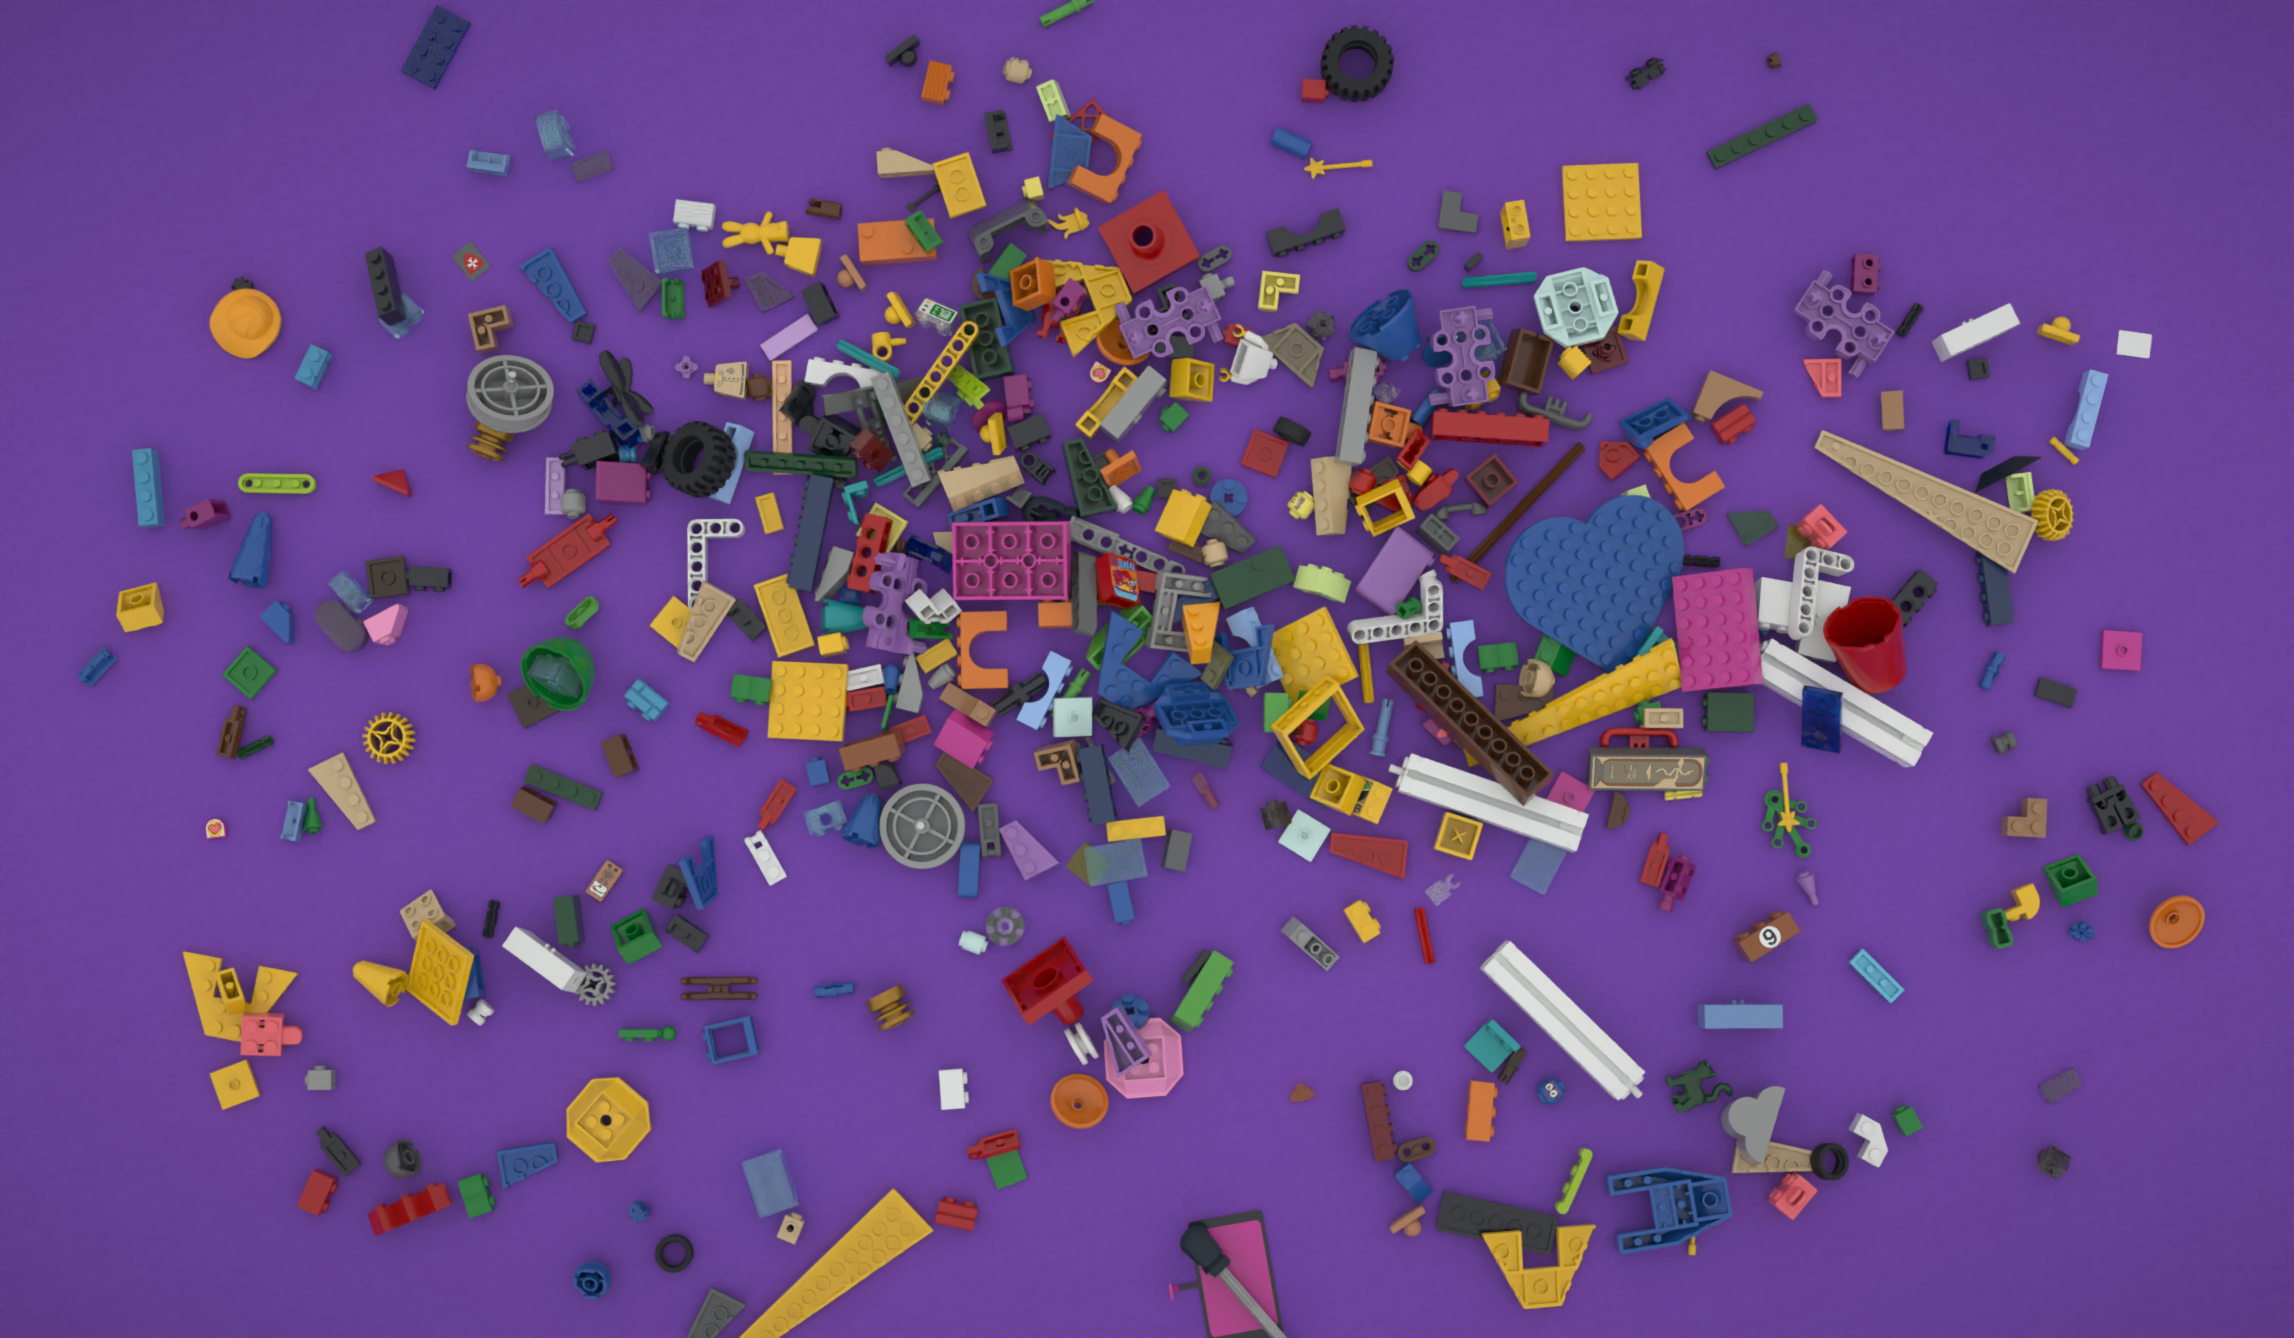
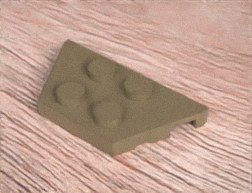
M1296 323L1275 330L1265 336H1260L1268 344V350L1273 352V355L1312 389L1324 347Z

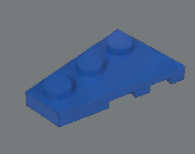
M556 1141L498 1150L497 1157L503 1189L558 1162Z

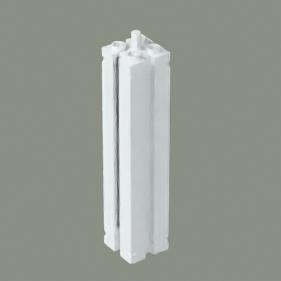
M1769 639L1763 643L1760 642L1764 686L1890 760L1897 762L1902 767L1915 766L1933 732L1924 729L1921 725L1788 647L1779 644L1776 640Z
M1412 753L1409 757L1406 756L1402 768L1392 764L1389 768V772L1399 775L1395 787H1398L1397 792L1572 853L1577 851L1589 814L1537 796L1531 799L1525 806H1522L1499 783Z
M1505 940L1479 968L1612 1098L1616 1100L1621 1098L1623 1100L1630 1092L1637 1099L1640 1098L1643 1093L1636 1086L1644 1079L1642 1075L1645 1071L1535 964L1517 949L1511 941Z

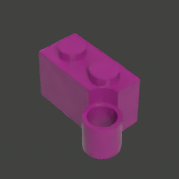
M1026 374L1005 376L1003 378L1008 421L1024 420V415H1031V409H1034L1033 398H1029V390H1032L1031 379H1027Z

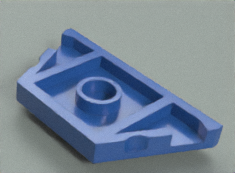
M1056 114L1048 188L1067 183L1074 167L1079 165L1087 170L1089 167L1092 136L1059 114Z

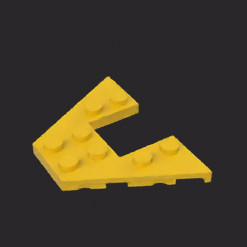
M1057 259L1055 261L1045 260L1053 264L1056 290L1062 289L1069 278L1078 284L1084 282L1095 310L1060 322L1071 354L1075 357L1118 317L1114 306L1124 302L1126 307L1132 304V298L1119 267H1104L1103 265L1096 264L1095 266L1082 265L1080 262H1062Z
M183 951L202 1026L207 1036L241 1042L243 1014L245 1012L268 1013L295 977L299 975L297 972L259 966L252 1002H245L246 1011L229 1016L227 1015L222 998L215 997L218 987L215 973L221 971L223 958Z
M1582 1224L1556 1227L1558 1265L1524 1269L1520 1230L1481 1234L1522 1308L1532 1309L1562 1306L1565 1294L1571 1286L1572 1277L1583 1258L1582 1254L1587 1249V1242L1596 1225Z

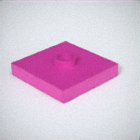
M2102 630L2100 669L2140 671L2142 633Z
M1561 771L1546 800L1579 812H1584L1595 790H1588L1586 784Z

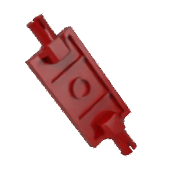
M611 512L601 521L595 522L588 513L528 555L526 558L532 566L530 567L531 570L517 578L518 582L521 583L520 585L523 588H526L536 579H541L546 587L550 589L612 545L605 536V531L618 523V520Z

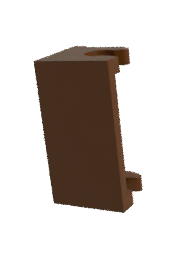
M626 734L617 735L601 742L614 778L623 777L640 770Z
M527 786L519 788L510 807L545 825L551 819L559 803Z

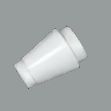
M1116 485L1110 487V495L1118 507L1117 511H1120L1122 514L1129 511L1133 506L1132 499L1117 488Z

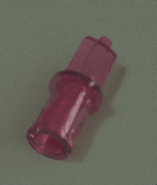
M1199 772L1192 776V780L1200 792L1199 795H1202L1209 809L1211 810L1219 805L1220 802L1212 791L1213 787L1209 786L1203 774Z

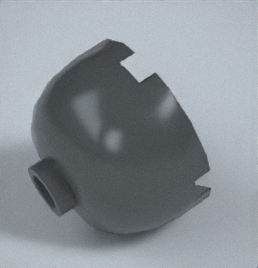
M400 1139L386 1149L384 1154L385 1169L398 1179L413 1177L422 1168L420 1152L418 1149L414 1151V1148L411 1146L414 1143L408 1139Z

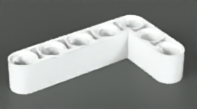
M696 519L688 524V607L690 611H692L699 592L694 590V584L703 580L708 582L707 539L742 537L746 529L744 524L738 519ZM715 524H720L721 531L716 534L713 533L712 527ZM734 524L740 525V531L737 533L731 532V527ZM701 525L702 531L699 534H694V526ZM701 544L702 550L699 553H694V545ZM698 562L702 563L701 571L694 572L693 566Z
M1813 546L1807 547L1796 554L1788 623V634L1793 640H1800L1812 633L1818 572L1840 577L1854 568V561L1851 557Z
M1426 576L1421 581L1422 610L1420 613L1411 614L1407 619H1401L1398 615L1354 620L1348 624L1347 632L1357 644L1440 632L1443 627L1442 586L1434 576Z

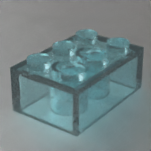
M1141 738L1133 742L1129 752L1122 748L1107 758L1138 808L1171 787Z
M1141 838L1083 848L1089 887L1147 876Z
M781 1148L742 1162L759 1218L778 1213L799 1204Z

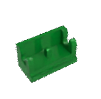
M921 210L905 219L904 224L926 255L944 243Z
M1009 243L987 274L1010 280V270L1019 267L1027 255L1012 243Z
M662 278V316L665 320H684V281L678 278L675 280Z
M910 619V638L952 639V633L945 632V627L951 626V623H940L938 621L925 624L920 619Z

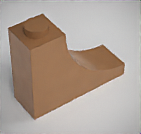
M1710 370L1706 374L1690 415L1694 416V420L1698 422H1709L1721 405L1736 399H1749L1757 402L1761 399L1763 391Z
M950 682L939 697L940 700L964 713L987 729L998 714L995 709Z

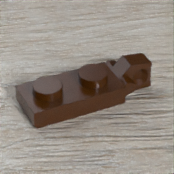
M233 705L231 714L228 718H225L216 752L218 756L235 760L245 723L246 707Z

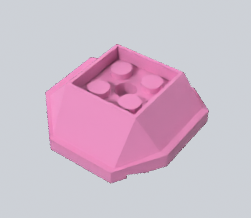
M1149 1018L1145 1026L1137 1029L1153 1053L1149 1057V1061L1145 1064L1139 1063L1118 1078L1111 1057L1109 1043L1107 1039L1104 1040L1106 1080L1127 1099L1166 1096L1184 1074L1181 1035L1161 1018Z

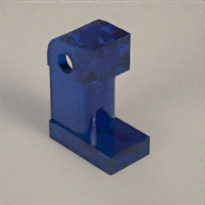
M1952 419L1947 422L1943 454L1982 459L1993 452L1995 444L1994 435L1980 434L1976 437L1958 435L1960 420Z
M910 534L902 552L920 561L924 560L949 574L953 566V554L936 544H931Z

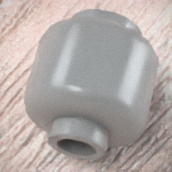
M568 489L566 493L561 495V512L567 515L568 518L576 519L579 518V515L585 513L586 497L580 490Z

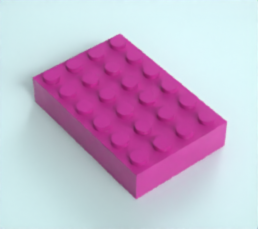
M1070 521L952 523L953 600L1071 598Z
M1738 568L1672 577L1682 692L1763 684L1753 569Z

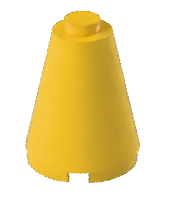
M364 960L356 963L353 967V977L383 1005L388 1007L395 1005L400 1000L398 998L400 992L404 993L406 991L409 975L404 970Z

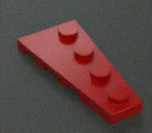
M2153 773L2140 783L2141 787L2186 845L2192 844L2219 823V821L2159 773Z
M1331 833L1329 852L1401 879L1405 878L1408 841Z

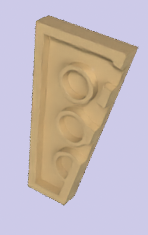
M342 752L308 769L357 830L377 822L345 753Z

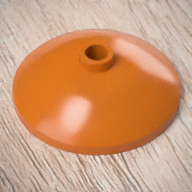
M1118 317L1096 336V344L1100 352L1107 359L1118 364H1138L1144 361L1151 353L1148 352L1133 359L1123 334L1119 331L1118 325L1121 322Z
M2180 895L2165 900L2155 909L2150 918L2149 933L2151 938L2164 948H2178L2188 944L2199 934L2205 920L2204 909L2196 899L2190 896Z
M1071 1074L1063 1077L1055 1084L1051 1093L1050 1103L1054 1115L1063 1124L1071 1128L1086 1129L1097 1125L1104 1118L1108 1109V1096L1102 1084L1093 1077L1085 1074ZM1074 1105H1079L1080 1109L1075 1108Z

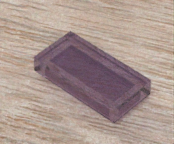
M607 151L571 164L578 183L614 169Z
M2071 1067L2038 1087L2047 1103L2050 1104L2083 1084L2074 1068Z

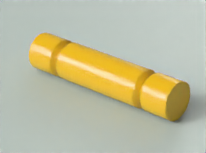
M2052 437L2049 440V443L2070 460L2073 465L2079 461L2056 437Z

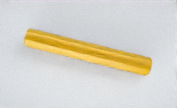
M1368 643L1358 644L1364 703H1373L1374 692Z

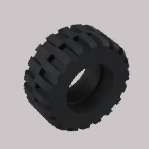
M1353 25L1351 29L1345 27L1341 29L1340 33L1336 32L1332 35L1331 40L1327 41L1321 58V76L1326 80V86L1332 89L1331 93L1335 96L1339 94L1341 96L1340 99L1346 101V98L1351 99V102L1356 103L1357 100L1361 99L1362 102L1368 101L1369 97L1375 98L1378 96V93L1382 92L1386 88L1387 83H1389L1394 67V55L1391 54L1392 48L1390 44H1386L1387 39L1384 36L1380 37L1377 30L1369 31L1367 26L1359 29L1358 25ZM1351 49L1366 51L1375 62L1373 73L1364 79H1353L1346 76L1339 66L1341 55Z
M703 421L688 422L682 425V428L676 429L675 434L669 437L668 444H665V453L662 454V471L665 472L663 474L668 484L676 490L695 498L709 497L711 494L717 493L719 488H723L726 485V480L730 479V473L735 467L736 453L733 452L735 447L730 436L723 430ZM704 448L703 459L700 465L693 471L695 458Z

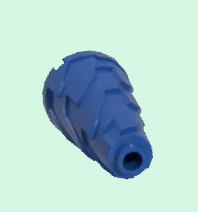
M258 512V515H254L238 555H236L228 577L229 581L238 584L240 580L243 583L242 586L250 588H267L272 537V518H270V514Z

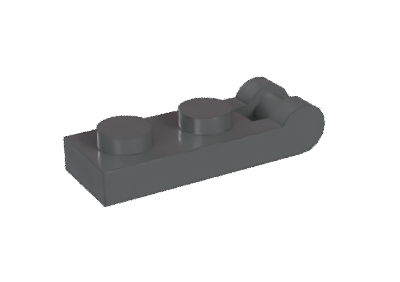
M998 804L978 805L982 859L988 858V856L1002 857ZM994 842L995 848H987V843Z

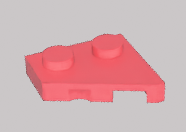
M1804 359L1803 364L1821 398H1841V359Z

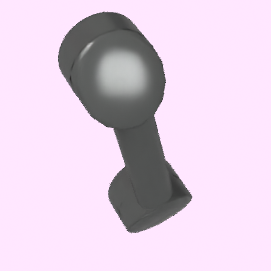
M1469 502L1444 506L1434 515L1440 521L1449 519V513L1471 510L1472 516L1487 514V509L1479 503Z

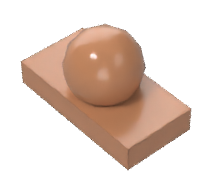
M845 254L840 257L846 269L838 273V284L841 287L848 288L855 282L862 293L868 290L867 285L848 255Z
M1417 1205L1389 1224L1388 1227L1393 1234L1403 1228L1406 1235L1410 1237L1417 1236L1422 1229L1421 1222L1417 1218L1426 1212L1421 1205Z

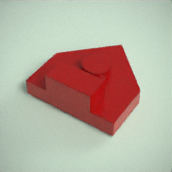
M1600 441L1599 469L1611 482L1617 477L1620 478L1633 467V463L1641 458V455L1628 442Z
M1400 474L1378 484V487L1398 479L1410 506L1412 505L1414 497L1408 487L1405 474ZM1395 492L1374 501L1378 506L1391 512H1398L1403 509Z

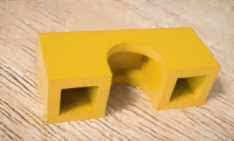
M1164 816L1106 823L1108 842L1166 836Z

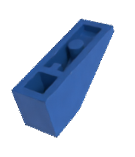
M1006 497L992 498L955 512L947 513L951 532L953 522H992L1010 516Z

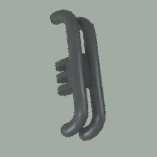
M1525 391L1521 392L1518 396L1517 405L1522 413L1531 417L1533 415H1543L1544 419H1549L1550 423L1571 430H1584L1593 419L1592 413H1587L1582 421L1563 416L1568 401L1563 400L1560 407L1558 406L1560 398H1556L1555 403L1551 404L1553 400L1551 395L1548 397L1545 409L1529 405Z
M870 392L868 400L874 418L867 420L862 406L864 404L862 398H856L854 405L870 456L875 465L882 468L884 462L877 453L873 439L882 442L884 451L892 462H896L898 457L891 448L876 401L877 395L875 392Z

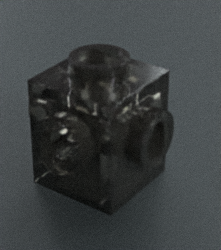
M1317 309L1307 323L1306 329L1311 332L1310 335L1315 339L1325 341L1327 336L1331 338L1336 331L1334 327L1336 321H1334V317L1327 312L1322 313Z
M1276 799L1266 802V807L1259 808L1266 831L1292 823L1286 801L1278 803Z
M2051 1144L2047 1149H2042L2039 1152L2037 1168L2057 1180L2068 1170L2071 1157Z

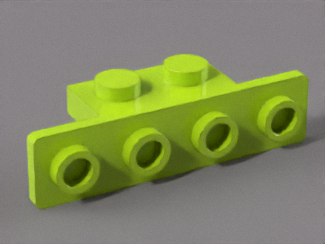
M960 364L957 365L947 380L957 388L956 394L962 401H965L970 407L974 406L979 410L984 406L980 399L990 389Z

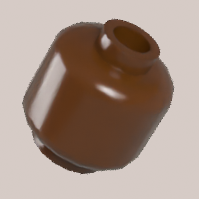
M763 373L752 374V378L746 381L748 397L753 398L754 401L768 400L769 396L773 393L771 379L764 377Z

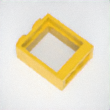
M1524 200L1506 202L1500 211L1506 250L1525 247L1531 236Z
M1398 479L1356 497L1358 505L1355 508L1359 516L1363 515L1365 519L1362 521L1367 532L1371 531L1373 537L1415 518ZM1395 492L1403 509L1373 523L1365 505Z

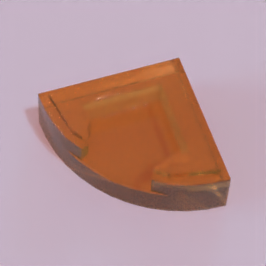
M1298 1082L1289 1099L1295 1102H1302L1310 1099L1315 1092Z

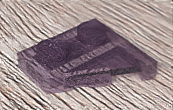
M763 271L744 279L762 314L795 298L792 292L784 289L777 281L770 279Z

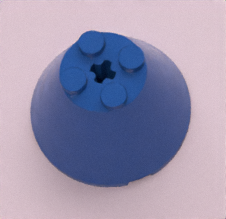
M1409 289L1393 291L1388 294L1389 298L1382 302L1378 299L1368 306L1350 325L1349 330L1351 332L1347 334L1348 338L1368 350L1378 351L1377 354L1391 362L1396 360L1403 362L1408 359L1409 353L1422 345L1414 298Z

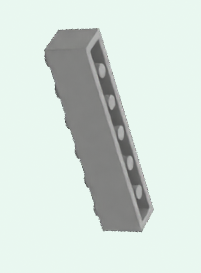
M1355 347L1350 352L1335 463L1357 467L1365 460L1366 451H1364V443H1367L1368 440L1366 429L1371 420L1369 408L1374 400L1372 387H1375L1376 384L1374 373L1379 364L1378 351Z
M886 372L870 378L911 486L915 487L933 480L892 372Z

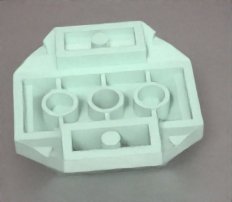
M1585 267L1546 276L1533 297L1543 333L1566 349L1569 346L1575 347L1604 340L1618 315V309L1608 277L1599 275ZM1575 306L1579 311L1573 312L1570 307Z

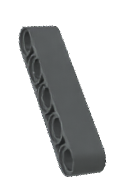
M1076 551L1071 560L1072 631L1092 637L1097 628L1096 557Z

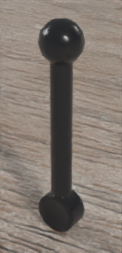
M935 185L930 192L925 194L919 200H917L913 204H908V210L914 211L915 206L920 204L933 193L939 192L941 190L940 186Z

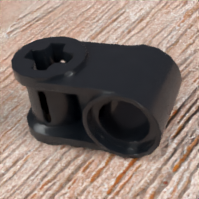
M1025 452L1021 456L1020 463L1023 469L1043 486L1046 485V480L1051 474L1056 473L1052 466L1033 452ZM1028 456L1033 457L1035 461L1031 466L1024 464V459Z

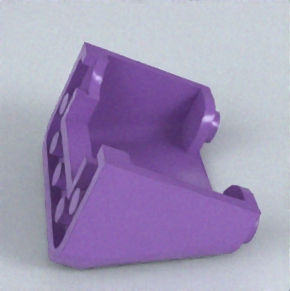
M1397 526L1353 593L1388 616L1398 615L1396 612L1397 604L1403 602L1424 568H1430L1435 560L1432 557L1434 553Z

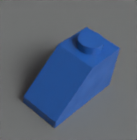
M275 600L259 617L285 643L292 645L294 643V614L291 612L292 608L285 601L281 603Z
M1406 1162L1393 1173L1418 1204L1433 1192L1409 1162Z

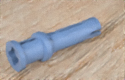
M1382 699L1376 734L1372 735L1373 745L1372 750L1369 751L1371 756L1386 758L1384 753L1386 743L1389 742L1387 733L1394 700L1388 702V699Z

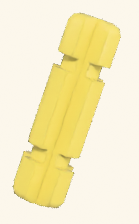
M1664 791L1665 800L1702 796V791Z

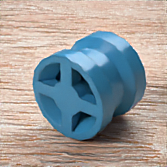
M635 445L627 448L619 446L620 463H638Z

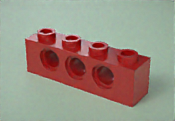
M865 513V517L861 521V534L856 542V555L852 558V571L847 579L848 588L854 591L876 594V591L869 589L871 574L881 570V565L875 564L876 560H874V557L877 556V553L884 554L886 552L893 520ZM876 531V536L871 539V533ZM871 549L870 557L866 558L867 551ZM866 568L867 573L862 577V571Z

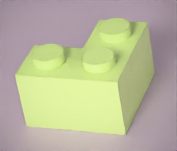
M1308 564L1307 566L1299 565L1293 587L1306 593L1320 595L1332 601L1345 603L1351 581L1345 579V575L1342 573H1332L1333 569L1322 566L1319 569L1316 565Z

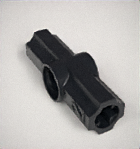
M1038 672L1026 681L1010 688L1006 694L992 702L1001 717L1015 707L1028 702L1033 698V695L1049 685L1041 672Z

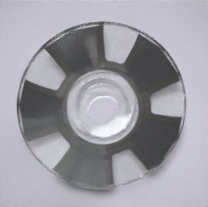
M1000 907L988 916L986 932L989 938L996 944L1003 946L1011 945L1017 942L1023 935L1024 920L1015 909ZM1004 922H1007L1009 924V928L1007 930H1004L1002 928V924Z

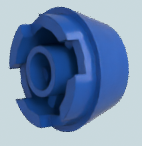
M591 1260L579 1266L574 1272V1289H578L584 1295V1298L589 1300H596L605 1295L611 1287V1271L607 1264L600 1260Z

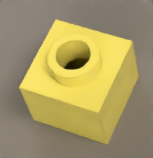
M1039 176L1024 180L1025 186H1022L1024 198L1028 197L1029 200L1033 201L1044 199Z

